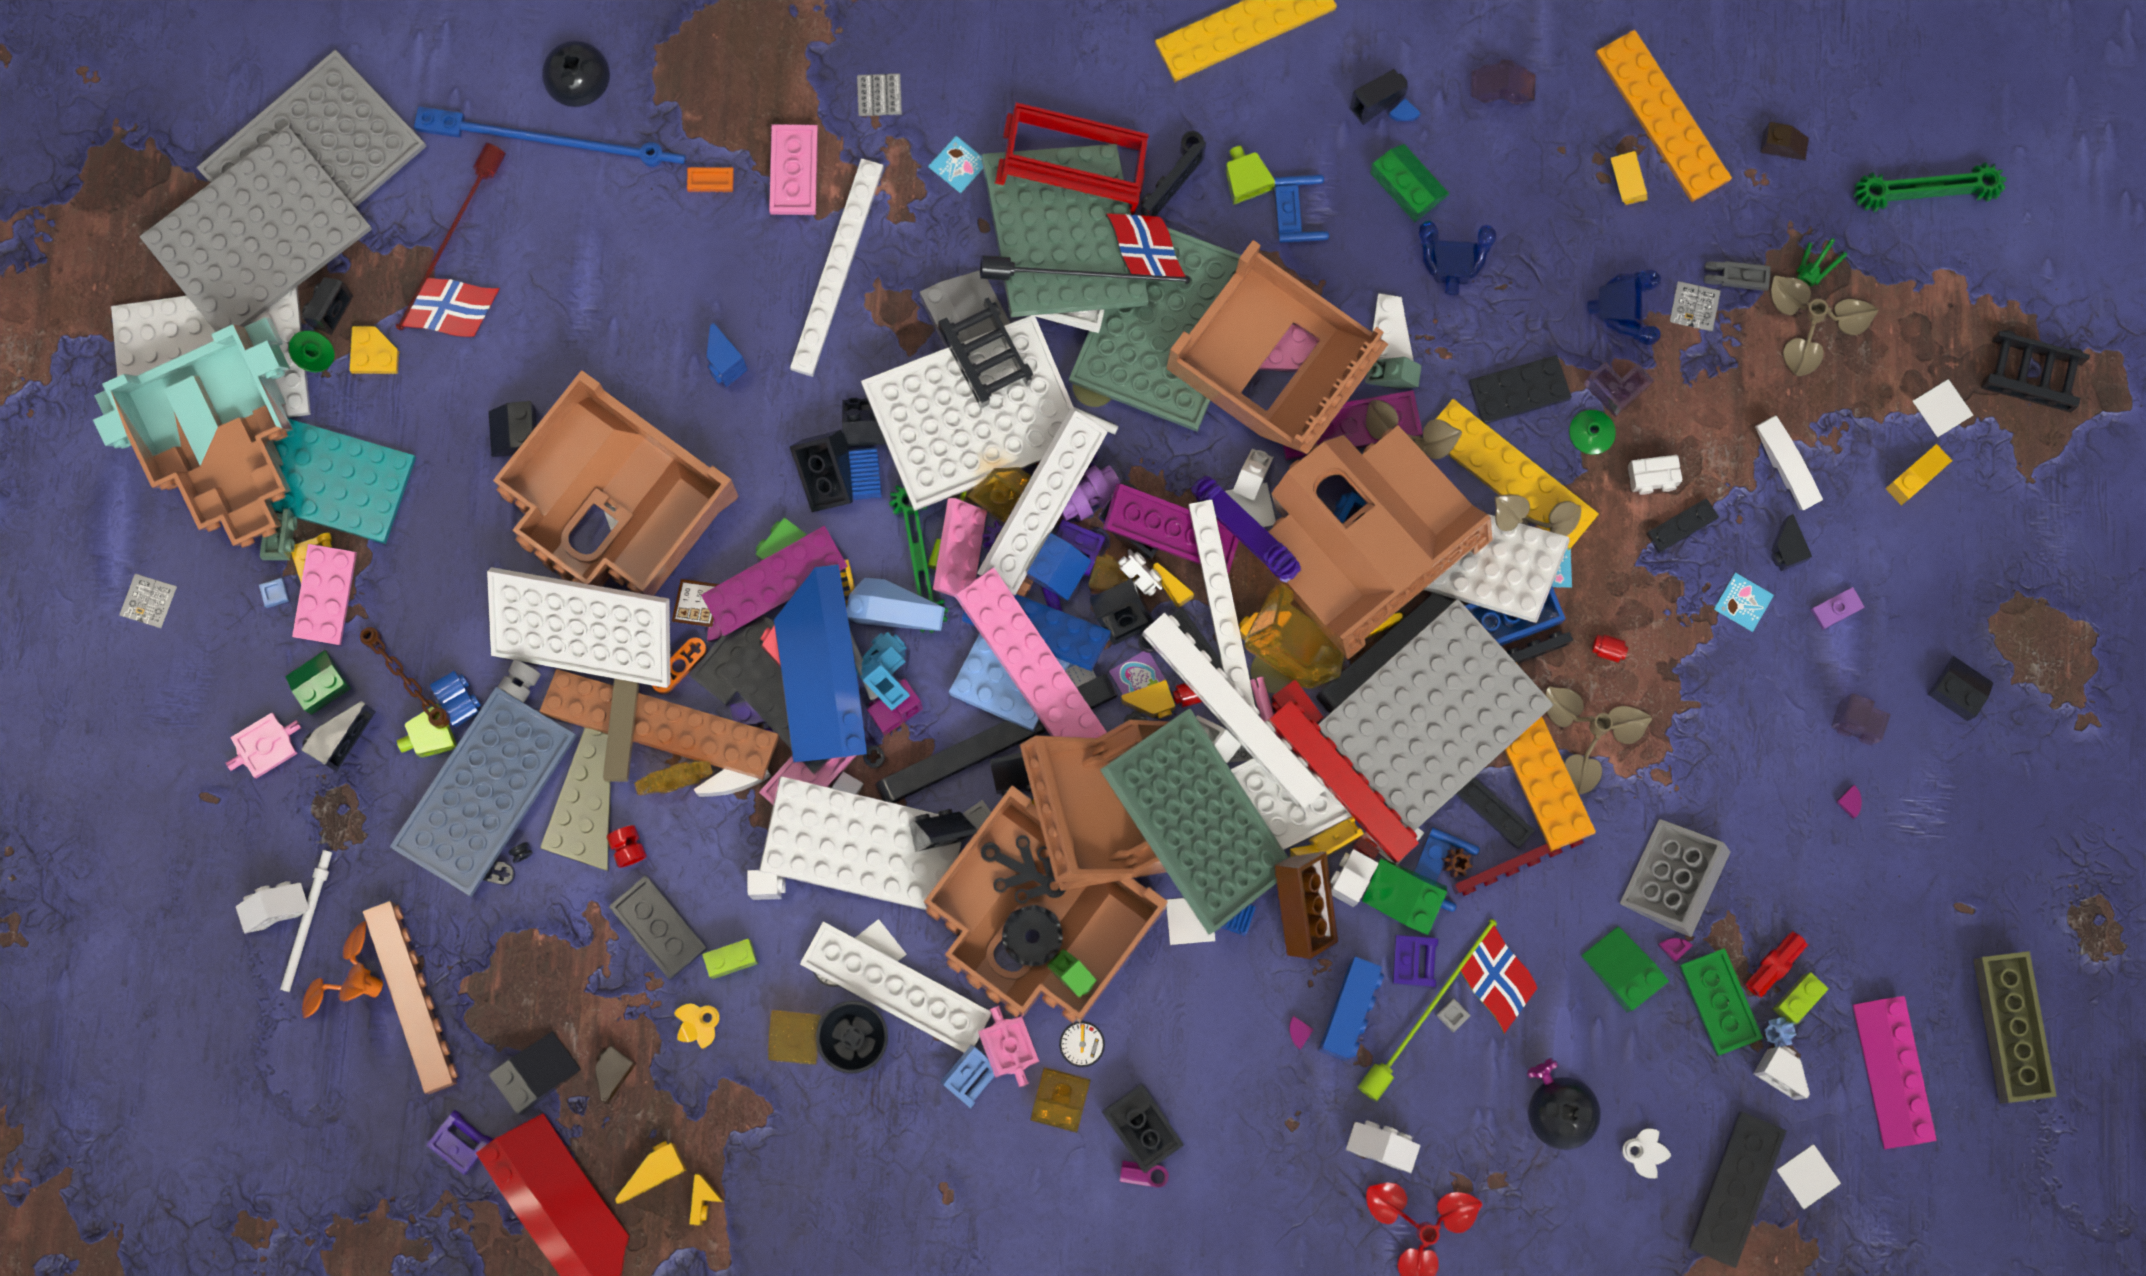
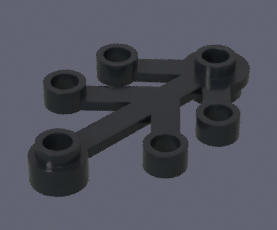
M1021 835L1016 839V847L1021 851L1024 864L1000 853V849L995 843L989 842L982 846L981 857L984 861L988 863L996 861L1019 873L1006 879H996L993 887L997 893H1004L1007 888L1032 880L1041 885L1027 891L1019 889L1015 893L1017 903L1025 904L1029 899L1044 894L1051 898H1059L1065 893L1066 890L1061 891L1060 886L1055 891L1050 888V884L1056 882L1049 856L1042 858L1039 854L1041 850H1047L1046 846L1040 847L1037 851V857L1043 862L1046 876L1037 872L1029 848L1030 840L1025 835ZM1020 839L1027 840L1028 843L1025 847L1019 846L1018 841ZM988 849L995 851V855L991 858L986 856ZM999 881L1005 883V888L1002 890L996 887ZM1021 892L1027 895L1024 901H1020L1017 898Z

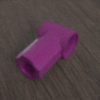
M1122 1161L1120 1182L1160 1188L1168 1181L1169 1175L1163 1166L1156 1165L1146 1173H1143L1136 1162ZM1155 1169L1161 1170L1164 1174V1180L1160 1184H1156L1151 1180V1172Z

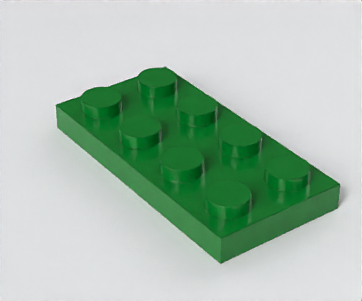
M1725 948L1679 966L1716 1056L1763 1039Z

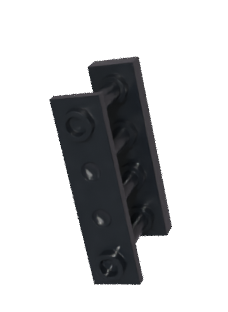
M989 297L984 299V310L956 324L954 322L950 323L947 317L938 321V329L980 409L989 405L991 393L1020 379H1023L1027 387L1031 385V377L1033 376L1029 364L1023 363L999 317L1001 312L996 302L992 303ZM987 318L992 320L996 330L967 344L960 343L957 337L959 332ZM999 338L1002 339L1007 350L977 365L975 363L971 364L968 358L970 352ZM1012 358L1017 371L988 385L986 383L982 385L979 379L980 373Z
M2009 330L1999 331L1992 337V342L2001 344L1995 372L1983 379L1981 389L2070 413L2079 407L2081 398L2073 396L2072 388L2077 366H2082L2090 358L2089 354L2083 353L2080 349H2066L2018 336ZM2010 347L2023 350L2018 376L2015 380L2006 378L2004 375ZM2032 353L2046 356L2040 385L2037 386L2028 384V381H2026ZM2055 359L2068 362L2063 389L2060 392L2051 390L2049 387Z

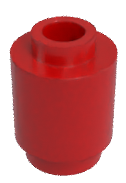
M1597 634L1591 652L1596 653L1597 657L1619 663L1620 659L1624 660L1626 658L1628 646H1625L1626 641L1606 634L1602 636Z
M1186 683L1175 685L1176 690L1172 691L1175 704H1180L1182 708L1202 702Z

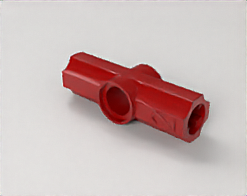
M1791 931L1776 949H1772L1760 962L1761 966L1746 981L1745 986L1752 994L1762 998L1777 980L1779 981L1792 968V963L1808 946L1805 939Z

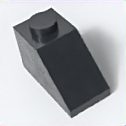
M1794 514L1789 515L1783 521L1772 548V560L1775 566H1779L1780 571L1807 562L1812 557Z

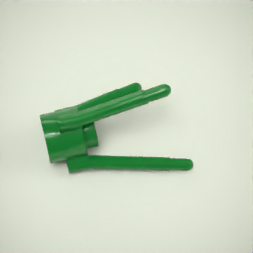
M1830 239L1815 263L1809 262L1806 265L1812 248V243L1809 242L1801 264L1796 271L1798 274L1797 279L1804 281L1809 287H1812L1814 284L1818 285L1821 279L1847 256V253H1842L1820 273L1819 264L1830 250L1835 239Z

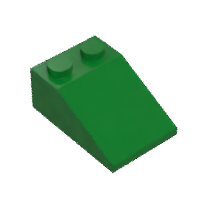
M1380 858L1362 902L1398 922L1428 935L1446 896L1447 886Z
M1619 926L1581 955L1626 1013L1633 1011L1669 982L1657 965Z

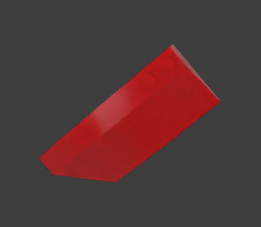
M541 1114L495 1138L476 1152V1155L517 1217L560 1276L622 1275L625 1261L623 1259L626 1245L628 1246L629 1235L581 1170L545 1114Z

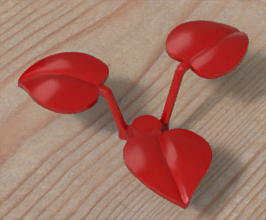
M1386 1182L1371 1185L1366 1191L1367 1206L1376 1220L1384 1224H1392L1396 1221L1399 1214L1417 1228L1416 1235L1423 1242L1418 1250L1409 1248L1400 1255L1397 1263L1400 1276H1435L1439 1265L1438 1257L1434 1251L1423 1249L1438 1241V1230L1440 1229L1441 1222L1443 1221L1445 1228L1450 1232L1463 1233L1473 1225L1482 1207V1202L1470 1194L1462 1192L1447 1193L1437 1203V1210L1442 1216L1437 1219L1436 1224L1433 1225L1429 1222L1418 1224L1401 1211L1407 1205V1195L1399 1185Z

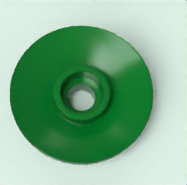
M298 332L291 338L288 344L290 358L298 367L305 371H325L334 361L335 353L332 344L326 337L317 332Z
M1586 410L1576 415L1572 420L1569 436L1572 444L1580 452L1588 455H1598L1611 447L1615 440L1616 430L1613 421L1608 415L1598 410ZM1590 427H1596L1598 433H1592Z

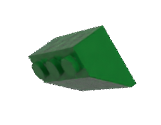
M1405 144L1390 149L1372 164L1370 174L1414 222L1418 221L1449 195V192Z

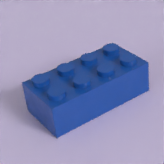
M1552 586L1537 623L1474 604L1465 606L1500 646L1561 625L1566 619Z
M1358 957L1350 960L1322 1038L1319 1052L1343 1061L1356 1056L1360 1045L1357 1042L1358 1035L1364 1033L1368 1020L1365 1019L1366 1012L1372 1010L1376 997L1372 995L1375 989L1380 988L1384 978V974L1381 973L1382 966Z

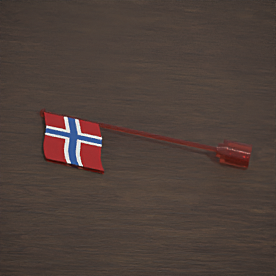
M485 143L473 165L478 178L399 324L396 323L398 330H403L404 327L422 328L457 337H475L500 288H481L454 280L429 277L481 180H487L488 177L494 178L506 155L500 148L490 143Z

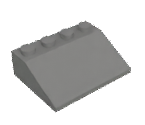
M980 270L939 282L920 291L921 301L945 348H948L938 329V321L947 317L950 323L954 322L956 324L984 310V299L988 297L992 303L996 302L1001 312L999 317L1003 325L1010 324L988 279H980ZM987 318L959 332L957 337L961 343L993 331L996 328L992 320Z
M1659 819L1620 904L1669 929L1692 937L1730 855V850L1724 842Z

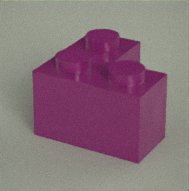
M905 678L901 681L897 680L909 692L910 696L891 711L879 697L869 703L868 714L884 736L923 710L920 699Z

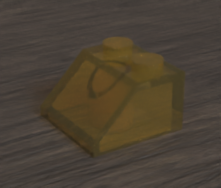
M1020 467L994 468L968 493L967 497L1005 523L1032 476Z
M772 1010L769 1028L768 1060L817 1065L816 1031L822 1016Z
M1044 1067L1030 1121L1077 1133L1091 1080Z

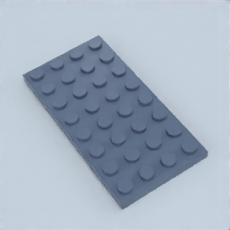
M496 687L390 845V848L472 897L577 737L576 734Z

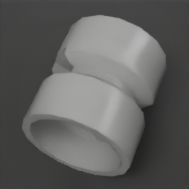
M514 659L508 669L509 676H504L497 688L524 703L531 692L529 687L535 686L541 674L523 662ZM515 678L523 682L521 687L513 683Z

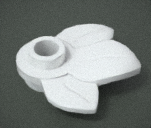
M1655 1129L1641 1131L1636 1138L1627 1140L1622 1148L1624 1158L1634 1164L1638 1174L1646 1178H1657L1656 1164H1660L1671 1157L1668 1149L1662 1144L1657 1143L1659 1131ZM1632 1146L1638 1149V1153L1635 1156L1630 1152Z

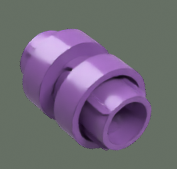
M1094 465L1085 471L1084 479L1077 485L1061 514L1065 521L1074 516L1079 521L1084 520L1093 514L1091 507L1096 504L1102 509L1114 493L1116 484H1120L1118 476L1110 465L1101 470Z

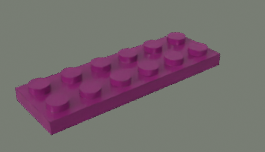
M1414 390L1346 402L1315 445L1319 446L1324 441L1342 435L1355 448L1367 447L1371 443L1376 444L1380 439L1372 437L1366 427L1368 405L1373 400L1384 401L1395 409L1398 415L1397 425L1406 434L1422 437L1423 432ZM1283 445L1286 461L1307 456L1303 452Z
M1116 484L1103 529L1201 565L1189 509L1126 485ZM1217 520L1225 564L1229 574L1239 540Z
M824 525L701 594V597L722 634L726 636L790 600L815 567L839 564V570L842 571L848 566Z

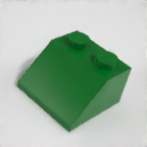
M326 650L285 676L292 693L304 711L310 715H313L351 689Z

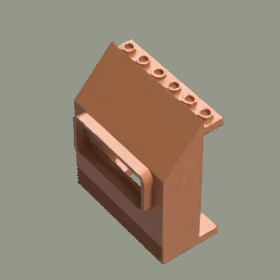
M1252 240L1240 256L1236 273L1190 334L1184 331L1172 346L1166 369L1261 437L1308 454L1383 353L1388 343L1381 339L1384 331L1378 327L1374 329L1373 333L1261 255L1259 253L1261 245ZM1296 323L1316 337L1319 342L1271 407L1266 411L1241 392L1290 326Z

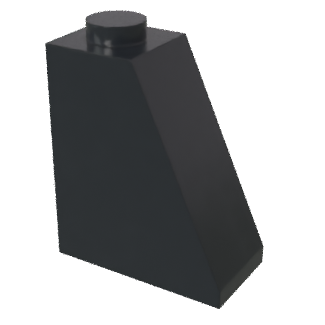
M1393 69L1357 88L1353 92L1349 109L1364 125L1403 97L1407 92L1408 82L1404 75L1398 74Z

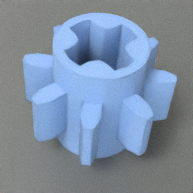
M1785 1017L1769 1020V1026L1764 1029L1767 1042L1775 1043V1047L1792 1045L1791 1039L1796 1036L1794 1024L1786 1022Z

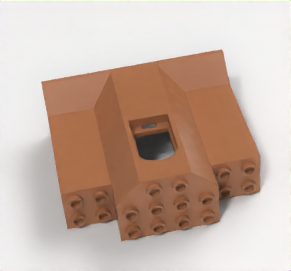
M582 370L493 480L498 486L496 490L501 494L500 496L510 504L515 501L514 504L525 514L512 530L517 536L515 540L527 552L532 553L533 551L547 569L552 572L556 570L563 580L600 587L612 576L611 578L621 586L627 584L630 592L651 596L656 594L718 513L739 497L729 477L714 466L708 467L604 391L599 382ZM608 503L613 508H615L616 511L613 512L608 507H606L605 504ZM593 504H595L617 520L618 523L592 554H582L572 548L569 543V536Z
M1399 425L1394 429L1390 428L1385 431L1381 436L1382 439L1376 444L1371 443L1364 449L1363 454L1344 435L1324 441L1319 446H1313L1307 456L1301 461L1296 460L1291 464L1289 470L1271 494L1275 508L1282 517L1273 524V528L1268 532L1293 554L1300 563L1301 571L1297 573L1296 577L1286 583L1276 578L1262 561L1261 563L1347 659L1351 658L1366 645L1365 637L1468 552L1471 551L1476 555L1493 540L1491 517L1473 506ZM1331 475L1344 477L1367 502L1364 507L1343 524L1316 494L1319 484Z
M1011 786L978 829L977 834L972 837L924 900V904L927 907L925 910L936 921L940 918L946 922L944 924L946 928L955 935H958L959 932L961 933L946 952L945 957L948 960L946 963L955 972L959 973L962 971L967 975V982L976 989L984 988L986 996L993 1002L998 1004L1001 1001L1006 1005L1005 1009L1012 1015L1017 1017L1020 1014L1024 1017L1042 994V1000L1053 1009L1057 1005L1063 1010L1062 1015L1072 1023L1075 1020L1080 1023L1149 929L1165 911L1168 901L1148 887L1146 889L1133 878L1068 889L1059 898H1051L1044 894L1029 899L1025 904L1016 902L1015 893L1019 889L1027 891L1041 884L1032 880L1007 888L1004 893H997L993 887L996 879H1006L1019 873L996 861L992 863L984 861L981 857V848L986 843H995L999 847L1000 853L1024 864L1021 851L1016 847V839L1021 835L1027 836L1030 840L1029 848L1037 872L1046 876L1043 862L1037 857L1038 849L1046 846L1036 806L1032 804L1030 798L1014 786ZM1025 839L1018 841L1020 847H1025L1028 843ZM993 849L986 851L987 857L991 858L995 855ZM1041 850L1039 853L1042 858L1049 856L1047 850ZM1002 881L997 882V889H1004L1005 883ZM1052 882L1050 888L1054 891L1058 890L1059 884ZM1021 892L1017 898L1020 901H1024L1027 895ZM1029 905H1038L1052 911L1057 916L1063 932L1062 946L1059 952L1065 949L1078 959L1097 980L1087 994L1081 997L1075 995L1046 966L1047 964L1037 967L1023 966L1020 970L1014 972L1007 971L997 964L993 953L996 946L1002 940L1004 924L1014 910Z

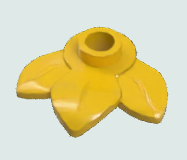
M691 1003L681 1006L674 1012L676 1017L684 1022L678 1032L677 1039L679 1041L692 1042L697 1040L702 1049L713 1042L715 1027L720 1019L716 1008L709 1005L700 1008ZM707 1013L712 1015L710 1022H705L703 1019Z

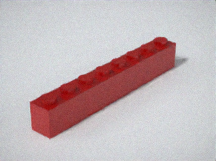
M1291 700L1288 701L1267 721L1273 725L1280 737L1284 738L1291 745L1292 750L1304 759L1308 764V768L1322 779L1325 787L1355 818L1394 863L1399 862L1419 844L1416 840L1417 834L1409 826L1406 828L1400 822L1402 819L1393 808L1389 810L1385 806L1384 797L1378 791L1373 792L1367 786L1369 781L1361 773L1357 774L1351 768L1353 763L1345 755L1342 757L1335 750L1337 748L1336 744L1329 737L1325 739L1321 735L1319 725L1313 719L1309 721L1303 715L1305 710L1296 701L1294 703Z

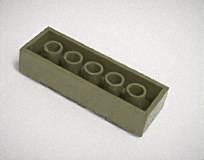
M2030 951L1973 959L1999 1104L2057 1097Z

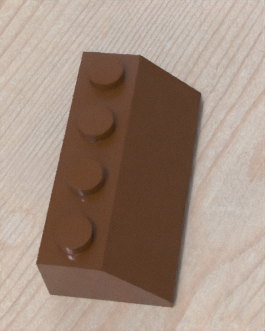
M1322 851L1292 856L1276 864L1275 876L1277 879L1287 956L1312 959L1338 942L1327 853Z

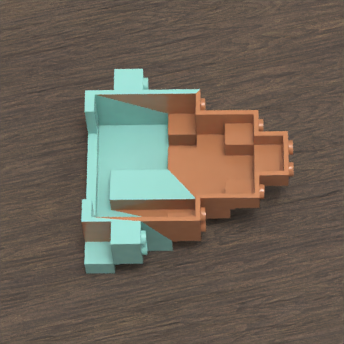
M267 317L245 327L234 324L211 334L214 341L138 376L122 374L103 383L105 391L94 395L103 415L93 421L105 446L121 447V449L132 445L152 488L171 490L178 487L198 530L207 529L208 532L220 528V523L222 522L232 545H241L242 548L255 543L254 538L262 535L263 538L277 533L276 528L280 527L281 523L271 502L285 498V493L291 491L280 468L284 464L273 441L286 438L288 436L287 432L293 430L282 407L286 403L275 382V379L284 376V371L290 369L280 348L283 342L272 319Z

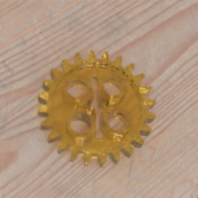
M696 761L691 764L683 762L649 773L646 777L637 780L634 785L637 795L640 796L652 795L658 792L666 794L679 788L682 789L683 787L696 784L700 780L705 779V777H709L713 772L708 761Z

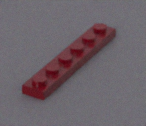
M1581 839L1568 845L1572 849L1583 844L1584 841ZM1544 844L1456 883L1452 888L1455 895L1462 892L1463 896L1477 891L1475 886L1484 883L1486 887L1497 882V876L1505 873L1506 877L1520 872L1518 867L1527 864L1529 868L1540 863V857L1548 854L1551 858L1563 853L1561 848L1550 851L1548 844Z

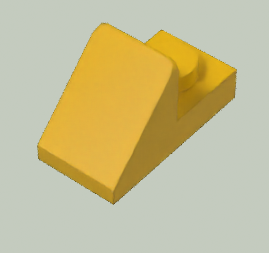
M703 1175L694 1176L690 1215L691 1225H702L703 1220H707L708 1206L704 1205L705 1200L724 1202Z

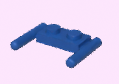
M1324 176L1274 177L1279 243L1327 240L1329 238L1327 231H1301L1298 185L1322 184Z
M1432 827L1414 872L1437 881L1444 861L1441 859L1447 857V850L1450 849L1451 845L1456 848H1463V851L1473 855H1477L1480 848ZM1444 899L1441 908L1450 912H1454L1457 907L1454 902Z

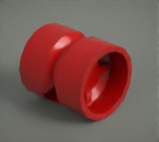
M635 825L620 828L606 836L610 848L616 851L613 856L618 868L633 865L647 857L643 844L638 843L640 837Z

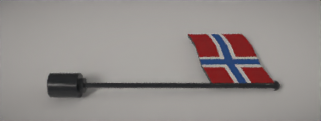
M1106 213V217L1114 229L1121 257L1130 274L1015 267V262H1011L1010 257L982 255L980 260V279L1009 281L1010 276H1014V272L1190 283V277L1188 275L1185 276L1176 258L1171 237L1161 217Z

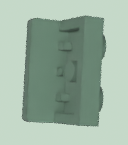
M283 509V513H276L281 523V526L276 528L277 533L266 538L262 536L260 558L262 560H290L291 552H294L295 549L293 533L297 529V518L289 509Z

